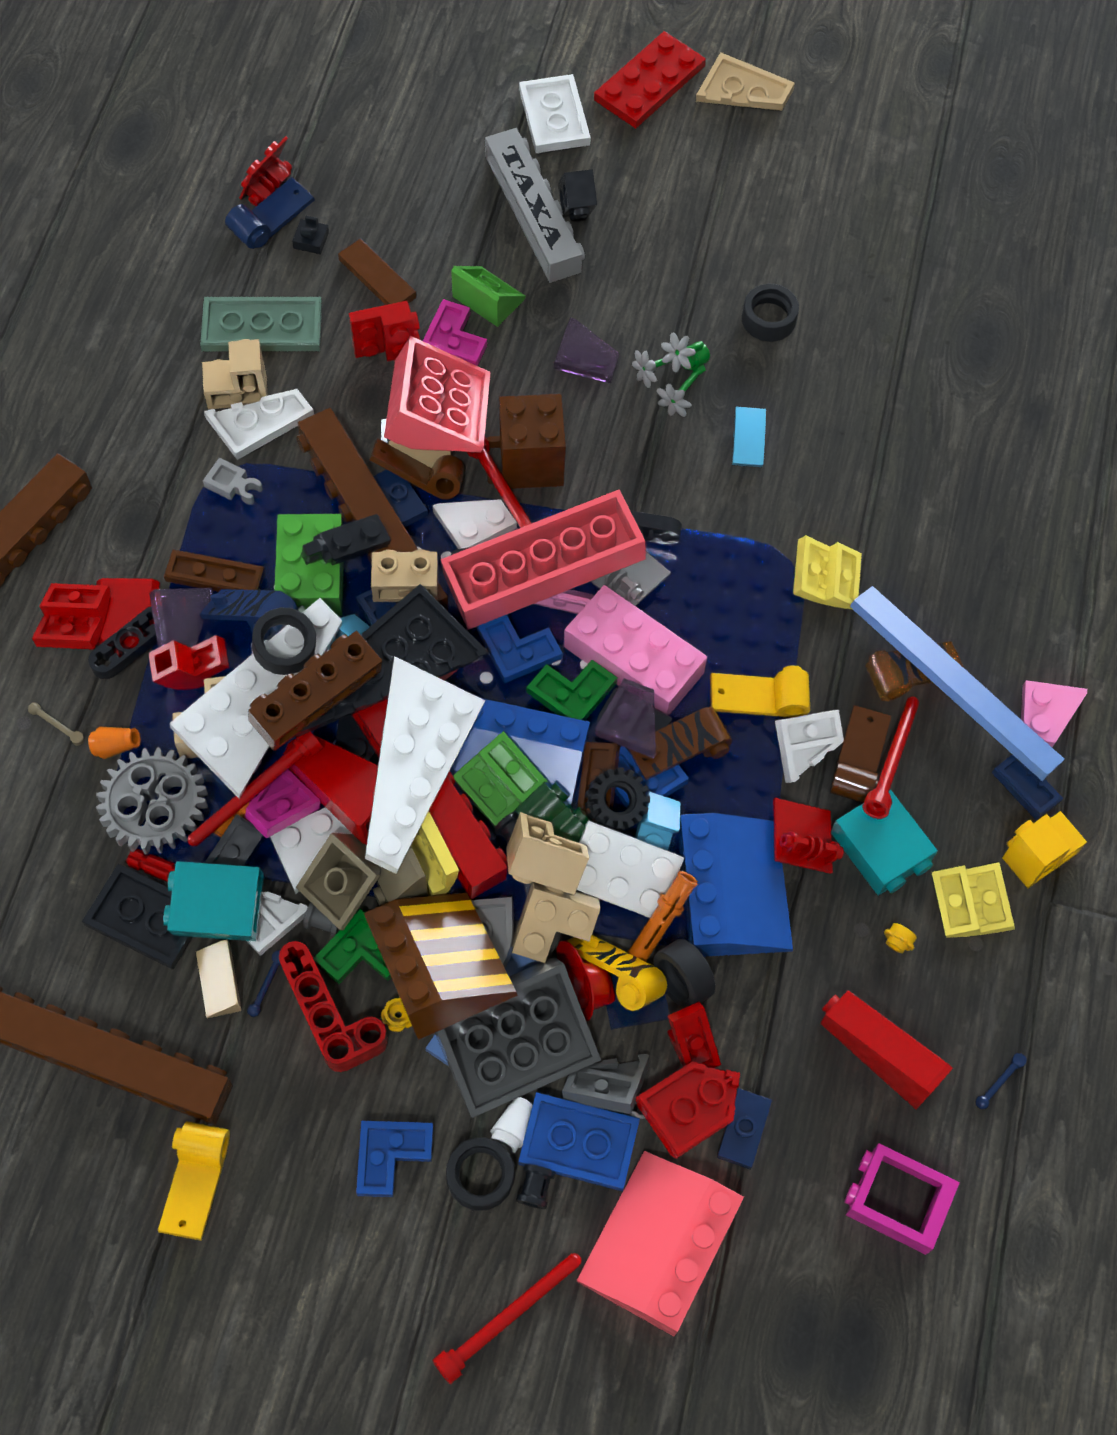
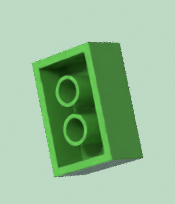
M278 514L274 590L281 591L290 596L298 608L304 606L307 609L321 598L337 616H342L344 562L331 565V563H325L322 559L306 565L301 556L302 546L312 542L314 536L343 525L341 514Z

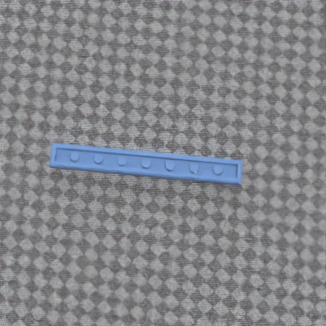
M873 586L852 602L850 607L1041 781L1062 763L1064 758L877 589Z

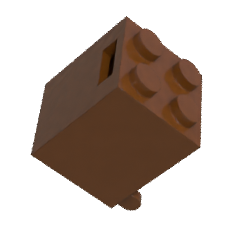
M561 394L499 396L500 436L487 437V440L489 441V448H500L501 474L509 487L516 489L564 486L566 444ZM487 475L488 483L493 484L489 476Z

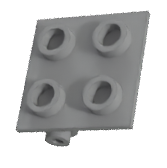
M646 552L645 560L591 582L599 589L603 585L607 586L636 606L663 582L671 572Z

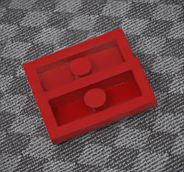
M51 583L39 605L44 615L32 637L36 647L94 650L102 632L108 610L109 586Z

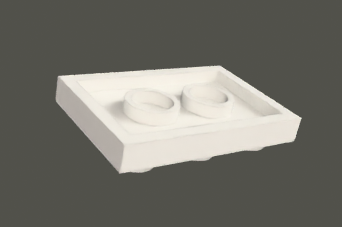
M573 74L519 82V91L535 153L590 145L591 137Z
M588 820L579 843L587 845L589 860L577 890L650 918L658 906L657 900L661 894L667 893L678 876L677 874L680 871L684 857Z

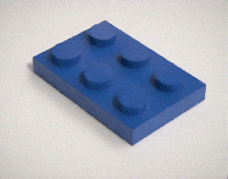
M536 1092L518 1165H537L550 1169L560 1176L623 1191L640 1118Z

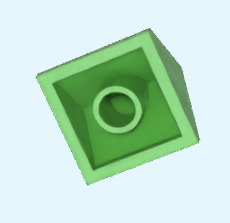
M454 266L451 271L453 298L470 307L471 310L497 327L526 297L482 266Z

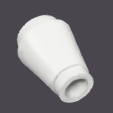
M521 1097L513 1099L512 1103H510L490 1131L492 1134L491 1139L499 1142L511 1154L516 1153L517 1149L523 1145L533 1106L532 1103Z

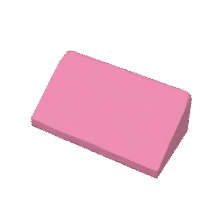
M570 589L534 604L579 614L594 595Z

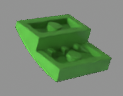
M504 731L453 775L455 783L494 827L503 818L514 812L543 782H548Z

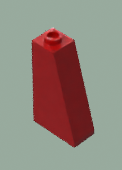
M314 735L323 748L314 756L310 754L307 758L301 757L289 770L320 799V802L361 843L367 845L378 765ZM296 739L292 740L287 745L286 750L283 754H285L294 746L292 743Z
M849 990L841 998L835 994L822 1009L826 1014L820 1024L916 1110L953 1069L947 1062Z

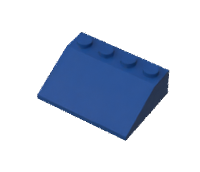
M483 699L485 700L484 705L450 769L451 774L454 775L504 731L551 785L557 782L570 796L567 802L572 807L583 763L585 743L588 742L590 722ZM455 783L454 787L460 795L465 794ZM469 799L471 805L475 806L474 803Z
M719 813L680 815L678 842L680 855L684 857L681 871L689 873L698 881V885L685 901L689 943L693 944L704 957L793 951L783 864L776 862L774 857V821Z

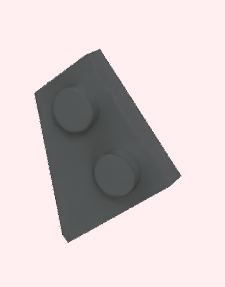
M640 1054L638 1055V1061L618 1064L617 1058L603 1060L600 1063L589 1065L569 1074L562 1090L563 1099L597 1108L632 1114L636 1103L635 1098L639 1095L650 1066V1055Z

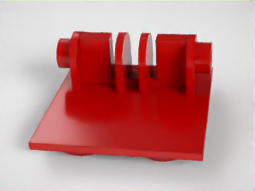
M287 136L279 144L274 141L265 151L264 155L266 157L261 162L255 160L246 171L248 175L241 183L243 187L239 197L241 200L247 194L249 202L257 206L271 195L275 188H279L291 175V164L288 161L284 160L282 162L279 159L288 139Z
M774 798L775 861L829 874L833 873L832 862L843 857L844 849L838 842L832 841L831 811Z

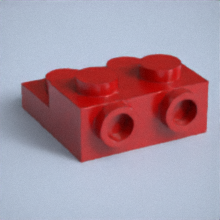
M408 301L349 313L352 344L356 358L371 357L385 352L387 362L396 360L410 336L420 340L418 316L416 311H410Z

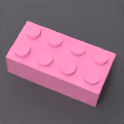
M605 585L601 587L564 631V647L587 664L591 660L595 661L618 677V686L638 700L667 715L671 714L705 671L708 656Z

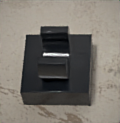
M307 215L305 220L300 219L292 240L293 249L321 254L329 234L328 225L318 223V218Z

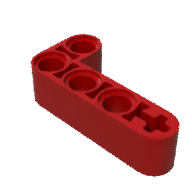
M298 941L285 944L279 953L281 967L328 1067L335 1072H344L384 1052L388 1044V1037L382 1021L376 1017H366L345 1027L307 946ZM294 957H298L303 966L304 972L300 975L291 960ZM316 985L319 987L318 993L313 997H304L302 995V991L307 986ZM329 1015L334 1018L329 1027L319 1028L316 1026V1022L321 1016ZM367 1031H378L381 1035L375 1043L370 1044L362 1040L363 1035ZM336 1046L348 1048V1053L345 1057L341 1059L330 1057L332 1049Z

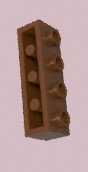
M357 630L349 636L344 634L337 638L331 644V649L324 655L316 654L304 664V669L295 676L293 673L285 676L277 684L278 688L268 696L266 693L261 694L252 701L248 710V721L273 751H276L381 672L383 660Z

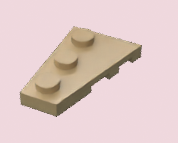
M720 52L696 94V102L782 111L794 90L795 83Z

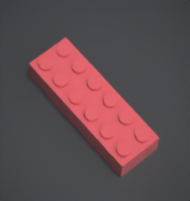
M619 489L440 560L446 582L469 630L646 559L645 539Z

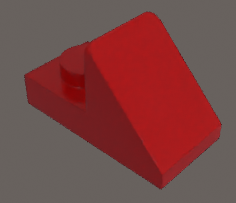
M700 1002L668 1015L671 1029L667 1031V1034L683 1067L692 1061L706 1064V1067L710 1068L721 1065L705 1008Z

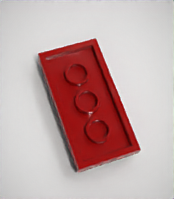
M663 31L594 92V101L636 129L705 67L706 58Z

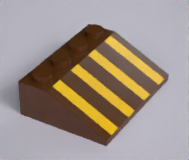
M467 893L395 899L364 913L418 1040L518 996Z

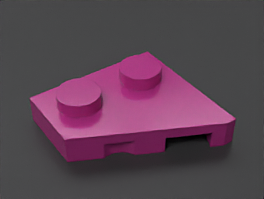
M287 769L251 800L246 808L245 818L267 839L317 811L320 808V799Z

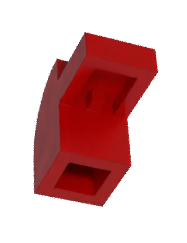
M218 635L193 647H188L173 640L148 653L153 682L171 689L188 690L204 687V679L211 678V676L229 668L225 639Z

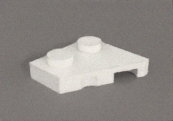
M501 499L438 503L433 505V513L458 549L476 546L517 529L516 520Z
M830 710L775 721L785 783L796 782L800 778L799 775L810 766H815L824 758L828 751H833L844 742L839 710Z
M262 892L256 941L247 942L261 956L304 919L308 907L302 903L298 905L286 901L281 896L271 892Z

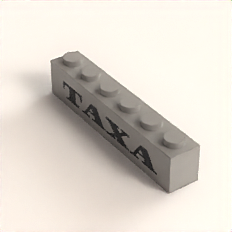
M517 128L485 137V157L549 283L581 273L582 260L585 259L581 243H576L570 222H565L559 201L554 200L551 195L552 192L548 180H543L538 160L536 158L532 159L527 139L521 137Z

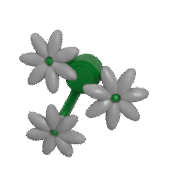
M673 332L670 335L671 344L667 342L661 343V347L669 352L662 359L656 361L649 360L647 351H644L641 355L636 350L634 353L636 361L632 362V366L634 369L639 370L637 380H643L647 388H650L651 381H657L653 372L662 365L672 362V369L675 373L678 372L680 365L685 369L693 370L692 374L678 390H674L669 383L666 385V391L661 388L657 389V394L662 398L658 401V405L662 407L668 406V414L670 416L677 412L680 416L685 417L687 413L684 408H690L692 404L684 400L683 397L695 379L706 371L704 364L709 361L710 352L702 341L687 346L689 337L684 336L679 341L677 335Z

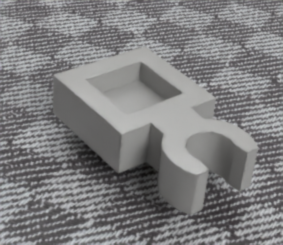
M221 458L216 461L203 480L205 488L230 500L235 494H239L242 501L253 505L254 498L252 494L247 492L251 489L258 492L263 490L262 484L258 479L247 478L245 469Z

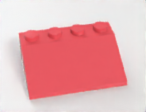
M410 336L395 360L384 437L410 449L481 452L484 448L490 371Z
M644 1151L576 1282L674 1337L706 1276L744 1196L706 1176Z

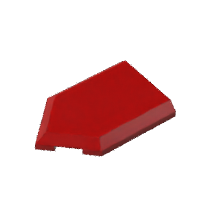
M140 578L99 579L96 585L109 586L110 598L103 629L96 645L102 644L146 608L158 606L160 582L154 579ZM152 619L149 621L150 625H157L156 620ZM139 628L143 636L147 637L146 631L143 632L142 628ZM135 636L126 637L122 641L121 646L125 649H132L137 646L139 639ZM114 648V654L117 653L118 657L120 658L121 655L118 653L117 648Z
M692 1061L637 1096L635 1100L639 1110L669 1154L677 1159L734 1121L735 1099L740 1073L706 1067V1064Z

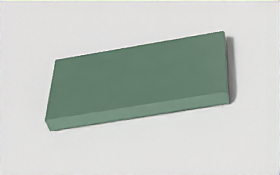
M204 297L201 350L229 351L228 342L242 339H259L261 351H320L321 297Z

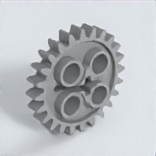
M157 747L154 756H150L147 749L143 748L141 758H137L131 752L129 753L131 762L126 764L120 759L117 760L120 769L118 771L113 769L107 770L111 781L101 780L100 784L105 792L96 794L99 802H102V804L96 806L99 815H103L99 820L103 827H108L106 832L109 837L117 836L116 841L119 846L128 842L131 852H134L141 845L144 854H148L151 846H155L159 854L162 853L163 844L168 843L172 849H175L176 838L187 842L185 832L187 830L193 832L197 829L193 821H204L205 819L199 809L208 808L206 799L202 798L208 795L205 786H201L204 783L202 774H196L198 772L194 763L188 765L185 755L176 760L174 750H170L164 757L160 747ZM162 775H166V776H164V777L161 779V781H160V783H159L160 777H161ZM142 777H151L146 784H136ZM172 787H182L177 794H167ZM137 806L134 813L129 815L123 814L126 808ZM160 816L169 817L164 824H154L155 820ZM145 818H146L145 824H144L143 826H139L140 824L143 823V821H144Z

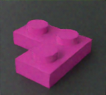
M443 299L423 342L476 366L479 365L487 347V339L463 331L470 317V307Z

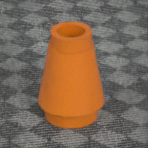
M98 727L90 733L88 738L91 753L102 759L138 748L141 743L140 733L136 728Z

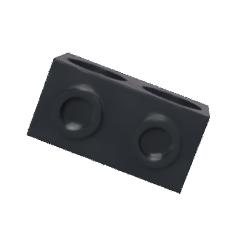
M593 169L566 172L562 175L558 182L562 216L570 217V221L587 219V215L591 214L597 206Z

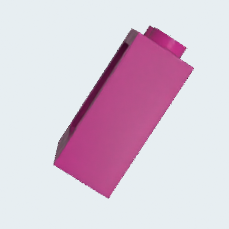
M880 1143L872 1152L866 1150L858 1167V1170L863 1172L858 1185L852 1183L844 1203L849 1205L846 1216L925 1255L934 1249L960 1182ZM881 1161L937 1187L919 1232L864 1205Z

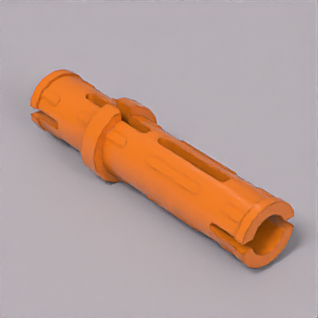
M679 871L678 876L667 893L661 894L657 900L658 906L627 953L645 962L648 960L674 918L682 914L684 911L683 904L698 885V881L687 872Z

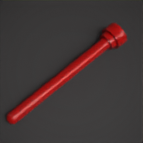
M485 437L484 448L481 452H467V454L479 460L519 527L522 528L532 524L489 455V441Z
M912 696L907 699L877 787L868 792L865 797L863 810L872 818L883 819L890 812L892 799L889 790L919 706V700L916 697Z
M311 732L297 737L292 743L294 746L246 786L240 799L234 796L194 830L187 838L188 844L198 846L301 757L307 758L310 754L314 756L323 748L321 743Z
M572 1253L458 1349L455 1351L450 1349L447 1353L443 1350L432 1359V1362L450 1385L462 1375L461 1370L466 1367L464 1363L581 1265L580 1255Z

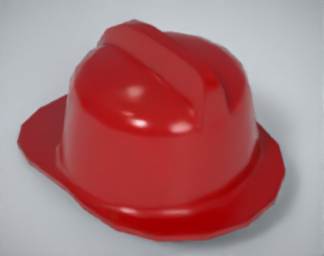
M560 941L557 946V959L564 963L585 1020L589 1021L593 1015V1010L615 1001L610 974L608 971L581 958L574 946L568 941Z

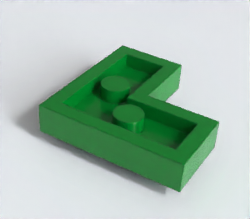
M591 660L575 680L571 682L546 664L526 687V693L557 715L585 721L617 684L618 677Z
M361 909L352 917L346 928L340 930L313 958L316 965L338 984L362 960L387 981L391 979L364 912Z

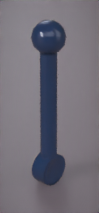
M280 950L272 954V966L254 1003L250 1004L247 1008V1013L251 1017H256L261 1012V1002L278 967L281 965L279 961Z
M1016 1053L1011 1059L1012 1064L984 1096L976 1098L975 1103L979 1109L988 1108L989 1100L1017 1068H1022L1026 1064L1027 1059L1022 1053Z

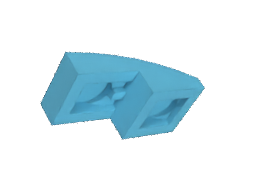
M735 408L732 465L763 466L766 409Z

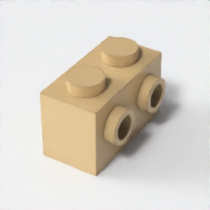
M423 549L413 552H397L395 550L372 552L371 589L373 602H399L419 584L438 601L437 552H429Z

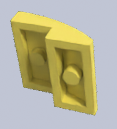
M807 535L798 539L793 594L820 604L852 609L850 605L859 596L862 553L839 542L828 546Z
M428 812L411 847L426 876L428 896L446 895L455 883L459 869L430 812Z
M999 862L966 869L964 865L932 872L946 938L1015 930Z

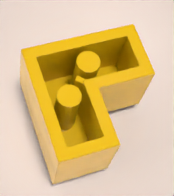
M1060 811L1051 818L1046 814L1035 823L1028 820L1015 831L1016 835L1007 842L1006 845L1009 848L1002 859L1028 889L1077 855L1087 841Z

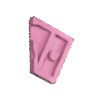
M1026 680L1022 688L1021 720L1053 747L1086 696L1087 689Z

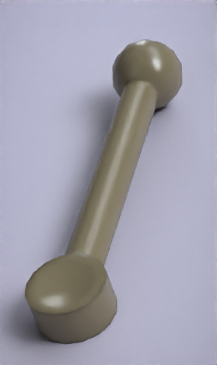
M33 702L29 704L28 712L30 714L39 715L69 736L73 745L78 746L84 742V736L81 732H73L41 710V706L38 703Z

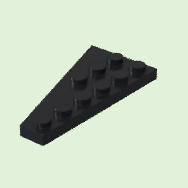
M419 584L361 634L383 660L381 672L299 732L295 737H300L387 700L394 656L439 678L488 657L489 652Z

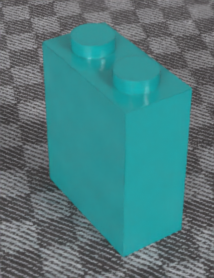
M891 789L889 794L892 799V806L887 817L883 819L872 818L864 812L863 804L837 819L831 830L833 837L843 847L845 853L878 896L887 890L890 893L897 891L907 882L905 878L913 873L916 876H920L933 866L931 861L938 851Z
M176 861L175 871H170L168 877V891L172 892L171 904L166 905L164 909V926H168L167 930L174 936L256 941L264 873L259 867Z

